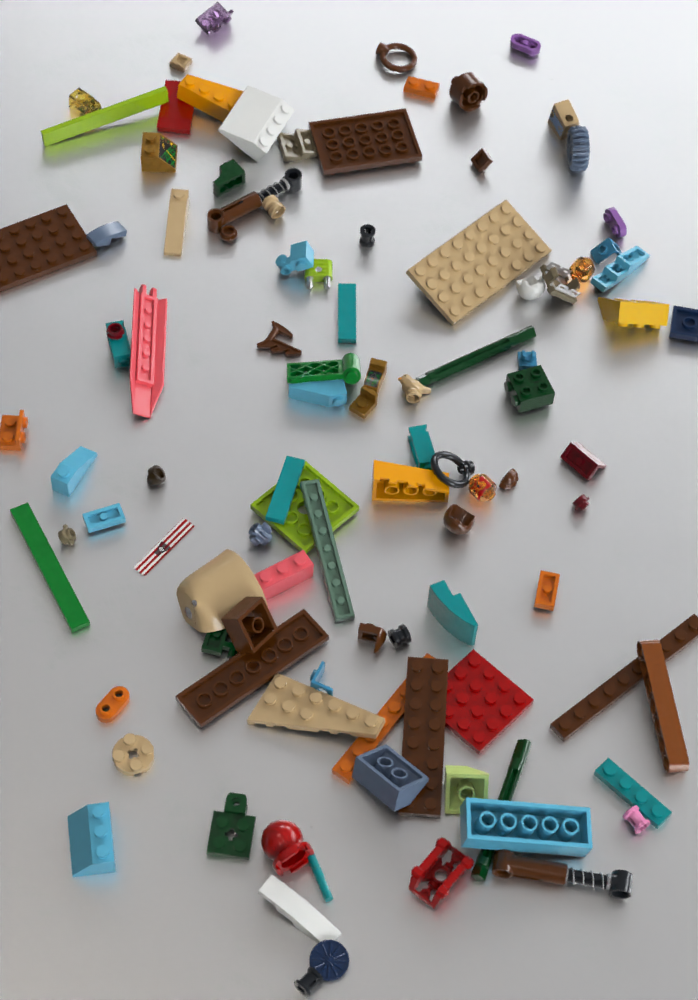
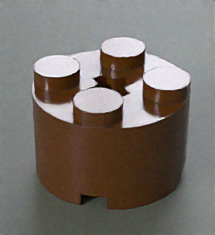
M473 72L463 73L452 78L449 95L464 111H474L480 107L482 100H486L488 89Z

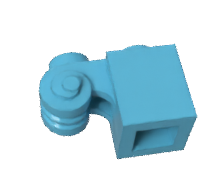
M307 240L292 244L290 256L287 257L284 254L278 256L275 261L276 265L283 275H289L294 270L299 272L313 268L314 250Z

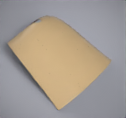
M226 549L185 578L178 586L176 593L185 621L200 633H210L225 629L221 618L246 596L263 597L267 605L263 590L251 569L237 553ZM193 600L197 602L196 607L192 603ZM186 607H188L192 613L191 619L188 618L186 614Z

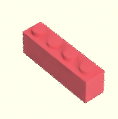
M302 550L254 574L261 586L266 600L313 577L314 564L306 552Z

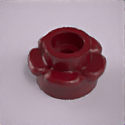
M111 323L106 333H108V338L118 340L122 338L125 331L121 324Z
M584 494L578 497L572 503L575 510H584L590 504L588 502L590 498H587Z

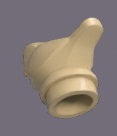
M408 374L398 378L402 384V390L405 392L406 400L409 403H418L421 400L422 394H430L432 391L431 388L425 387L418 380L412 379Z

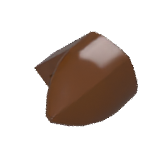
M360 623L358 640L375 643L374 653H376L386 640V631L370 623Z

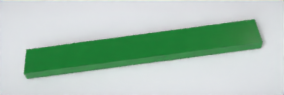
M28 502L10 509V513L71 632L73 633L90 626V621Z

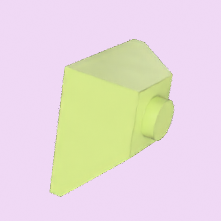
M445 765V814H460V806L466 797L488 799L489 773L468 766Z

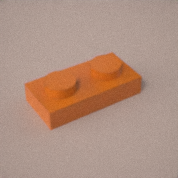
M408 76L404 85V92L435 99L440 83Z
M541 570L534 607L554 610L560 574Z

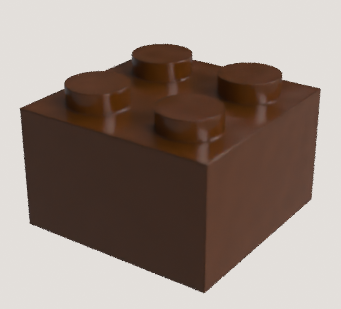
M246 596L221 618L237 653H255L278 631L263 597Z

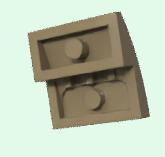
M296 129L294 133L280 132L277 137L283 161L307 160L318 155L310 130Z

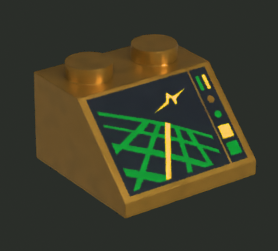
M143 132L141 148L142 171L176 173L178 145L161 133Z

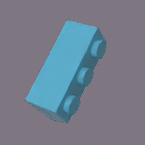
M109 802L88 804L67 816L72 876L80 877L116 872Z

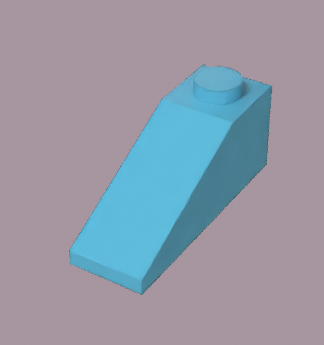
M343 379L288 384V397L291 399L326 407H338L347 404V390Z
M80 446L60 462L51 475L52 490L70 497L97 457V453Z

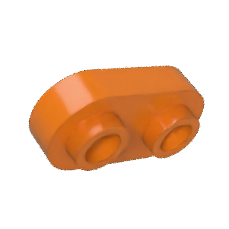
M122 686L112 688L96 706L97 719L103 723L113 721L128 705L130 701L129 691Z

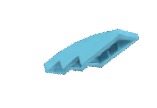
M635 246L618 255L614 262L604 267L603 272L592 277L590 283L600 291L605 292L640 267L650 257V254Z

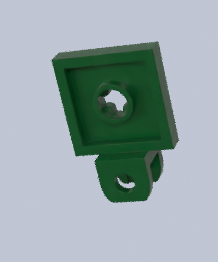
M230 792L226 797L224 812L213 811L207 846L208 855L243 860L250 859L256 817L246 815L247 798L245 794ZM230 830H233L235 834H238L237 837H233L232 840H229L228 836H225L226 833L230 832Z

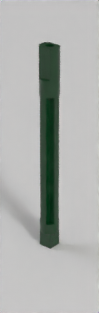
M532 325L432 369L416 377V380L424 386L435 383L536 337L535 329Z
M527 739L517 741L498 800L512 801L532 745ZM480 849L471 876L476 881H485L495 850Z

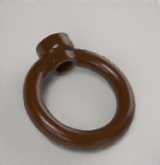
M380 42L375 54L379 55L381 63L387 69L394 72L410 71L416 66L418 61L415 51L402 43L386 45ZM390 50H403L410 55L411 62L404 66H397L390 63L386 56Z

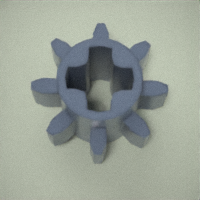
M257 522L249 529L250 541L255 546H258L259 543L265 546L272 539L271 527L265 522L262 525Z

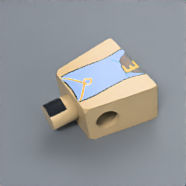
M569 99L554 103L548 120L549 126L559 140L567 139L570 127L579 126V120Z

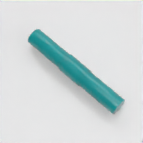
M315 854L309 855L307 859L309 860L313 875L325 902H329L333 899L325 876Z

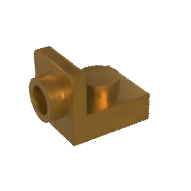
M362 386L360 395L349 406V410L365 419L377 406L378 394L373 389Z

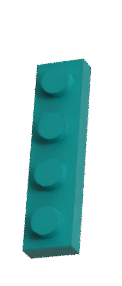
M607 758L595 770L594 775L631 807L637 805L639 812L656 829L671 816L672 812L611 759Z

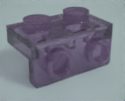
M217 2L197 17L195 22L209 35L212 32L216 33L223 23L225 25L229 23L234 11L231 9L227 12Z

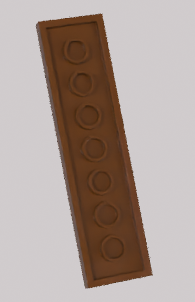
M303 609L277 627L278 631L255 653L236 654L176 695V701L201 729L269 682L277 673H282L329 640V635Z
M408 657L402 757L425 774L429 780L410 805L398 810V815L440 818L449 659Z

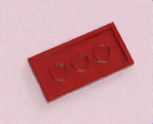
M165 81L169 102L160 106L157 131L190 134L195 107L177 98L178 85L181 81Z

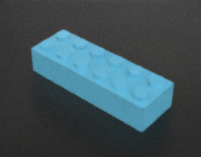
M466 797L460 806L461 847L585 857L593 848L590 808Z

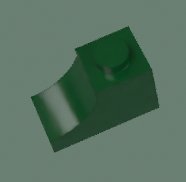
M234 159L219 166L220 176L213 181V194L219 197L245 183V170Z

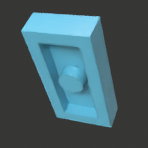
M120 503L82 514L88 533L126 522Z

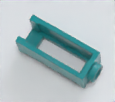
M124 320L106 323V329L111 323H119L125 331L122 338L118 340L108 338L114 367L130 366L131 349L124 327Z
M427 424L409 427L410 436L407 439L416 467L432 470L430 461L435 452L429 432L426 431Z

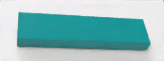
M338 283V343H356V284Z
M286 456L265 520L284 525L305 465V460Z

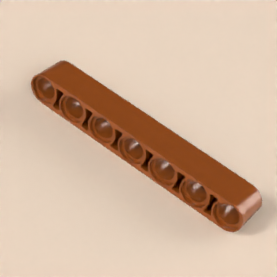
M658 639L638 641V659L666 773L688 771L689 758L661 642Z

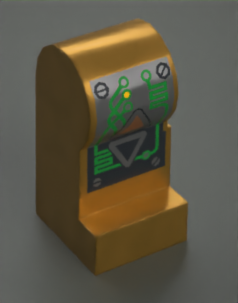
M371 358L363 386L373 389L377 394L379 393L387 372V361Z

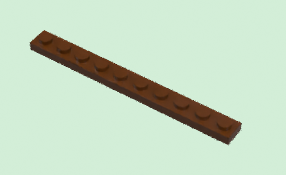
M695 614L660 639L665 662L669 661L698 638V617ZM638 657L552 722L550 729L564 742L642 682L643 676Z

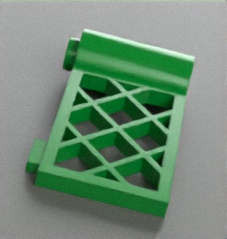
M354 353L344 355L341 360L287 363V383L291 384L343 379L348 384H356L361 379L360 359Z

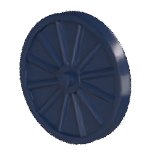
M324 940L316 944L312 949L309 964L310 967L315 968L321 974L325 981H333L342 977L347 971L349 955L341 943L334 940Z

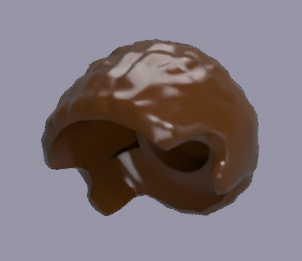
M457 504L451 505L443 518V523L447 530L456 535L468 533L475 522V516Z

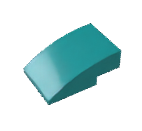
M444 580L430 585L427 607L432 615L454 637L469 646L475 645L478 623L461 593L452 595Z

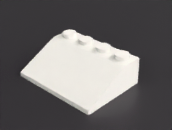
M248 85L218 131L258 162L267 154L295 109L283 99Z

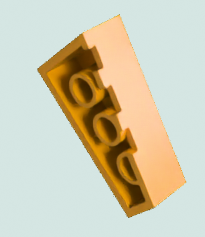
M187 74L178 85L177 98L223 122L243 91Z
M374 460L372 473L373 501L448 503L449 486L441 482L432 470Z

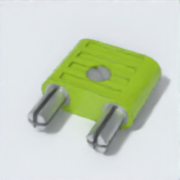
M314 259V267L304 270L307 289H309V282L310 289L313 288V282H324L326 290L328 282V289H330V281L333 279L331 260Z

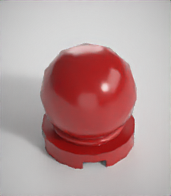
M287 820L271 822L263 830L261 838L264 854L274 861L272 865L279 876H283V872L290 871L292 874L301 869L309 862L307 857L314 855L311 845L308 842H303L304 839L300 828L295 823Z

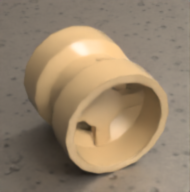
M275 195L267 196L262 202V207L265 211H268L272 219L280 218L285 212L284 205L279 202Z

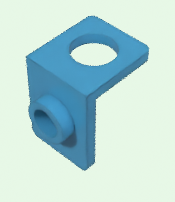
M609 237L590 251L597 264L613 253L617 255L622 254L619 245Z
M322 661L317 670L314 669L311 674L310 687L317 690L321 688L327 692L326 694L333 696L332 688L319 683L325 671V662Z

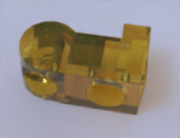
M81 88L76 89L69 95V107L74 110L78 109L84 115L102 109L100 103Z

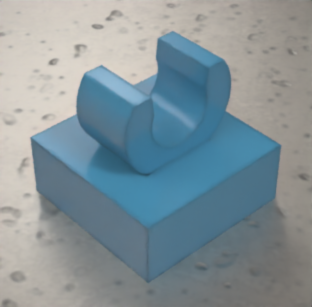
M522 350L517 353L518 370L537 366L536 352L534 350L531 352Z

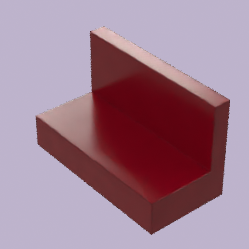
M570 442L560 456L587 480H591L599 468L605 469L607 466L583 445L576 442Z

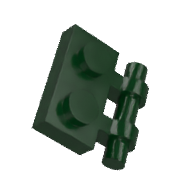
M226 629L206 633L201 652L221 657L223 650L228 651V659L238 654L233 643L226 641L228 637Z

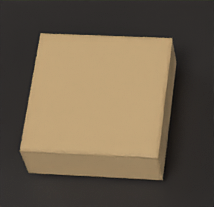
M177 53L170 61V67L184 72L191 65L192 58Z

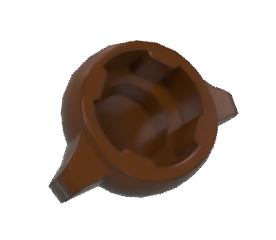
M510 469L502 478L499 484L500 488L509 490L516 486L519 478L515 469Z

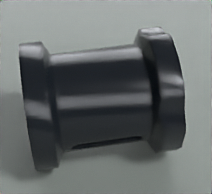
M366 224L360 228L362 236L359 243L361 246L369 248L374 245L375 239L373 236L376 229L373 225Z
M309 967L307 973L300 980H296L294 985L303 996L308 997L311 994L310 991L317 984H321L324 979L315 968Z

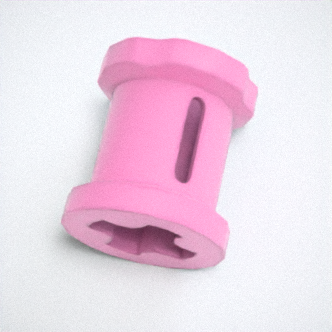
M637 805L631 807L623 815V819L629 821L636 834L642 832L650 825V821L643 817Z

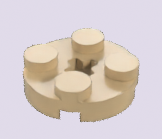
M132 733L126 734L113 748L112 758L114 765L120 773L127 776L147 772L154 762L153 745L143 736ZM137 752L138 757L130 759L129 753Z

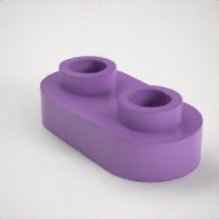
M513 34L511 36L510 46L529 55L540 53L541 43L522 34Z
M616 208L606 209L603 214L604 221L609 224L613 235H616L617 238L626 236V225Z

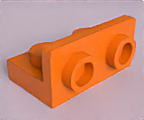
M20 410L19 416L2 415L0 450L21 451L22 443L26 441L24 428L28 427V417H25L24 410Z

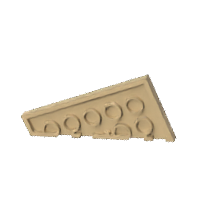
M279 673L274 676L247 719V724L249 725L258 723L265 724L266 727H274L276 725L285 726L287 729L311 732H319L321 730L330 731V734H338V732L348 733L351 736L374 739L377 738L386 723L385 718Z

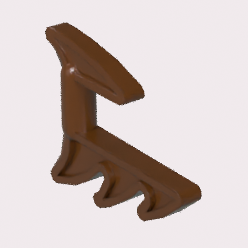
M272 321L273 329L267 338L257 343V348L271 349L270 353L273 354L285 353L286 357L302 355L301 350L275 339L278 334L290 339L293 338V334L288 329L275 321Z

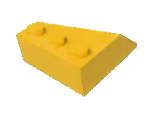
M598 297L603 320L615 322L617 326L628 327V324H633V327L644 328V325H650L649 328L660 329V326H667L669 304L654 301H629L617 298L613 300Z

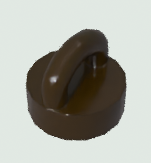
M154 465L148 469L147 483L150 486L160 485L166 480L165 472L160 466Z

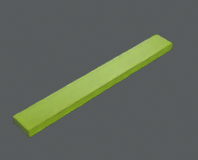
M164 86L41 130L43 144L46 147L169 102L167 88Z

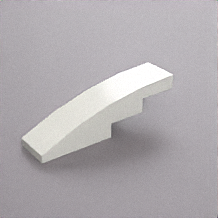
M271 875L259 889V895L276 906V910L291 920L294 927L316 943L324 940L336 941L340 937L341 932L326 917L274 875Z

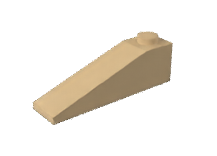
M171 189L164 255H182L189 210V190Z

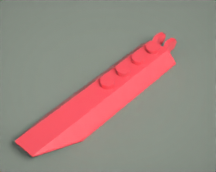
M142 284L139 292L134 288L129 378L132 414L150 419L164 386L167 299L158 300L156 288H151L149 295H147V287Z

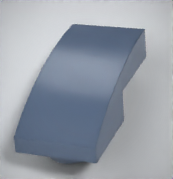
M116 221L94 229L86 235V238L95 247L110 245L111 239L125 237L127 230Z

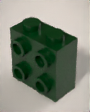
M541 365L507 374L504 388L507 393L509 392L512 405L517 408L519 413L553 404L555 391Z

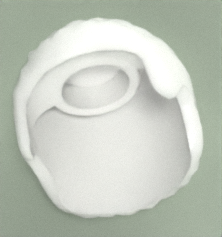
M534 275L516 280L515 283L519 295L526 300L540 297L545 290V282L542 276L539 277V280Z

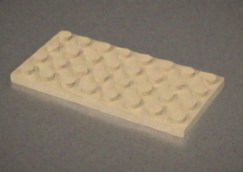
M505 200L407 270L406 274L453 326L549 255L552 250L512 205Z

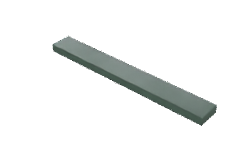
M319 479L301 481L300 488L334 621L336 623L354 620L355 614Z

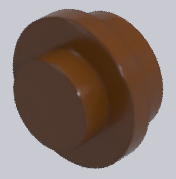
M225 225L220 231V237L224 241H233L237 238V230L232 225Z

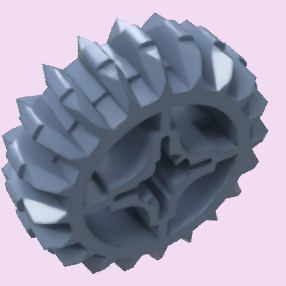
M580 125L570 127L567 134L566 157L569 169L581 172L585 171L589 164V134L586 127Z

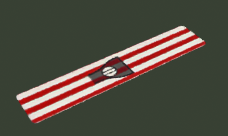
M182 518L133 568L145 576L195 525Z

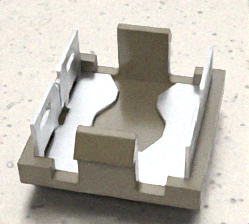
M551 262L548 266L543 264L540 269L543 280L546 282L548 293L565 302L575 304L577 302L576 297L581 293L576 291L580 289L578 278L575 277L570 283H567L569 280L568 275L572 272L565 267L560 268L561 266L554 262Z

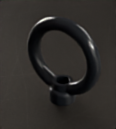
M448 451L436 452L430 461L435 476L452 488L467 486L471 475L475 471V465L471 460L463 461L460 457ZM444 458L454 462L457 465L459 474H463V479L456 481L447 477L439 468L438 460Z

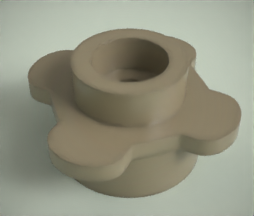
M65 524L63 529L58 532V537L64 545L69 544L73 546L76 534L72 528Z

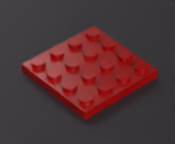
M473 649L448 672L445 726L480 755L533 704L534 699Z

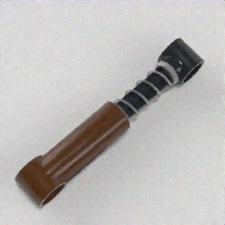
M290 168L279 182H274L273 186L261 189V192L253 191L220 209L214 208L209 210L207 213L209 231L219 233L223 226L260 208L263 200L269 195L278 196L280 192L284 193L285 191L298 192L302 187L301 171L296 168Z
M501 849L494 852L492 874L499 878L518 877L558 885L573 882L574 885L579 883L583 884V886H593V888L595 886L602 887L603 890H608L610 895L615 898L627 899L631 897L633 874L626 870H614L611 874L603 875L602 872L597 874L593 873L592 870L585 872L582 869H569L565 863L518 856L509 850Z

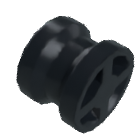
M404 624L399 625L397 629L388 630V636L394 648L401 647L403 643L408 644L411 642V635Z

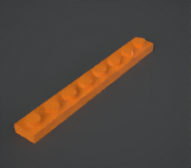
M426 653V655H425L423 658H434V657L431 656L430 654ZM406 679L376 714L385 718L386 722L377 738L358 737L332 768V773L347 784L353 779L352 773L356 757L378 748L404 716Z

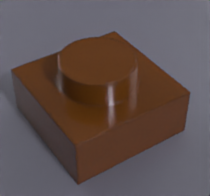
M483 148L470 159L477 171L481 173L493 162L488 152Z

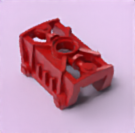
M442 837L438 838L436 847L420 866H416L411 870L412 876L409 883V890L433 909L436 908L441 899L447 898L449 889L461 875L463 876L466 869L469 870L474 865L472 858L468 855L465 856L453 847L448 840ZM449 850L453 852L451 855V861L445 862V864L442 865V858L444 857V855ZM454 864H459V865L455 868V870H454L453 865H454ZM437 872H444L447 878L444 881H439L435 878V874ZM429 881L427 889H422L420 892L416 890L422 882ZM433 890L436 891V893L434 894V897L431 901L429 899L431 896V891Z

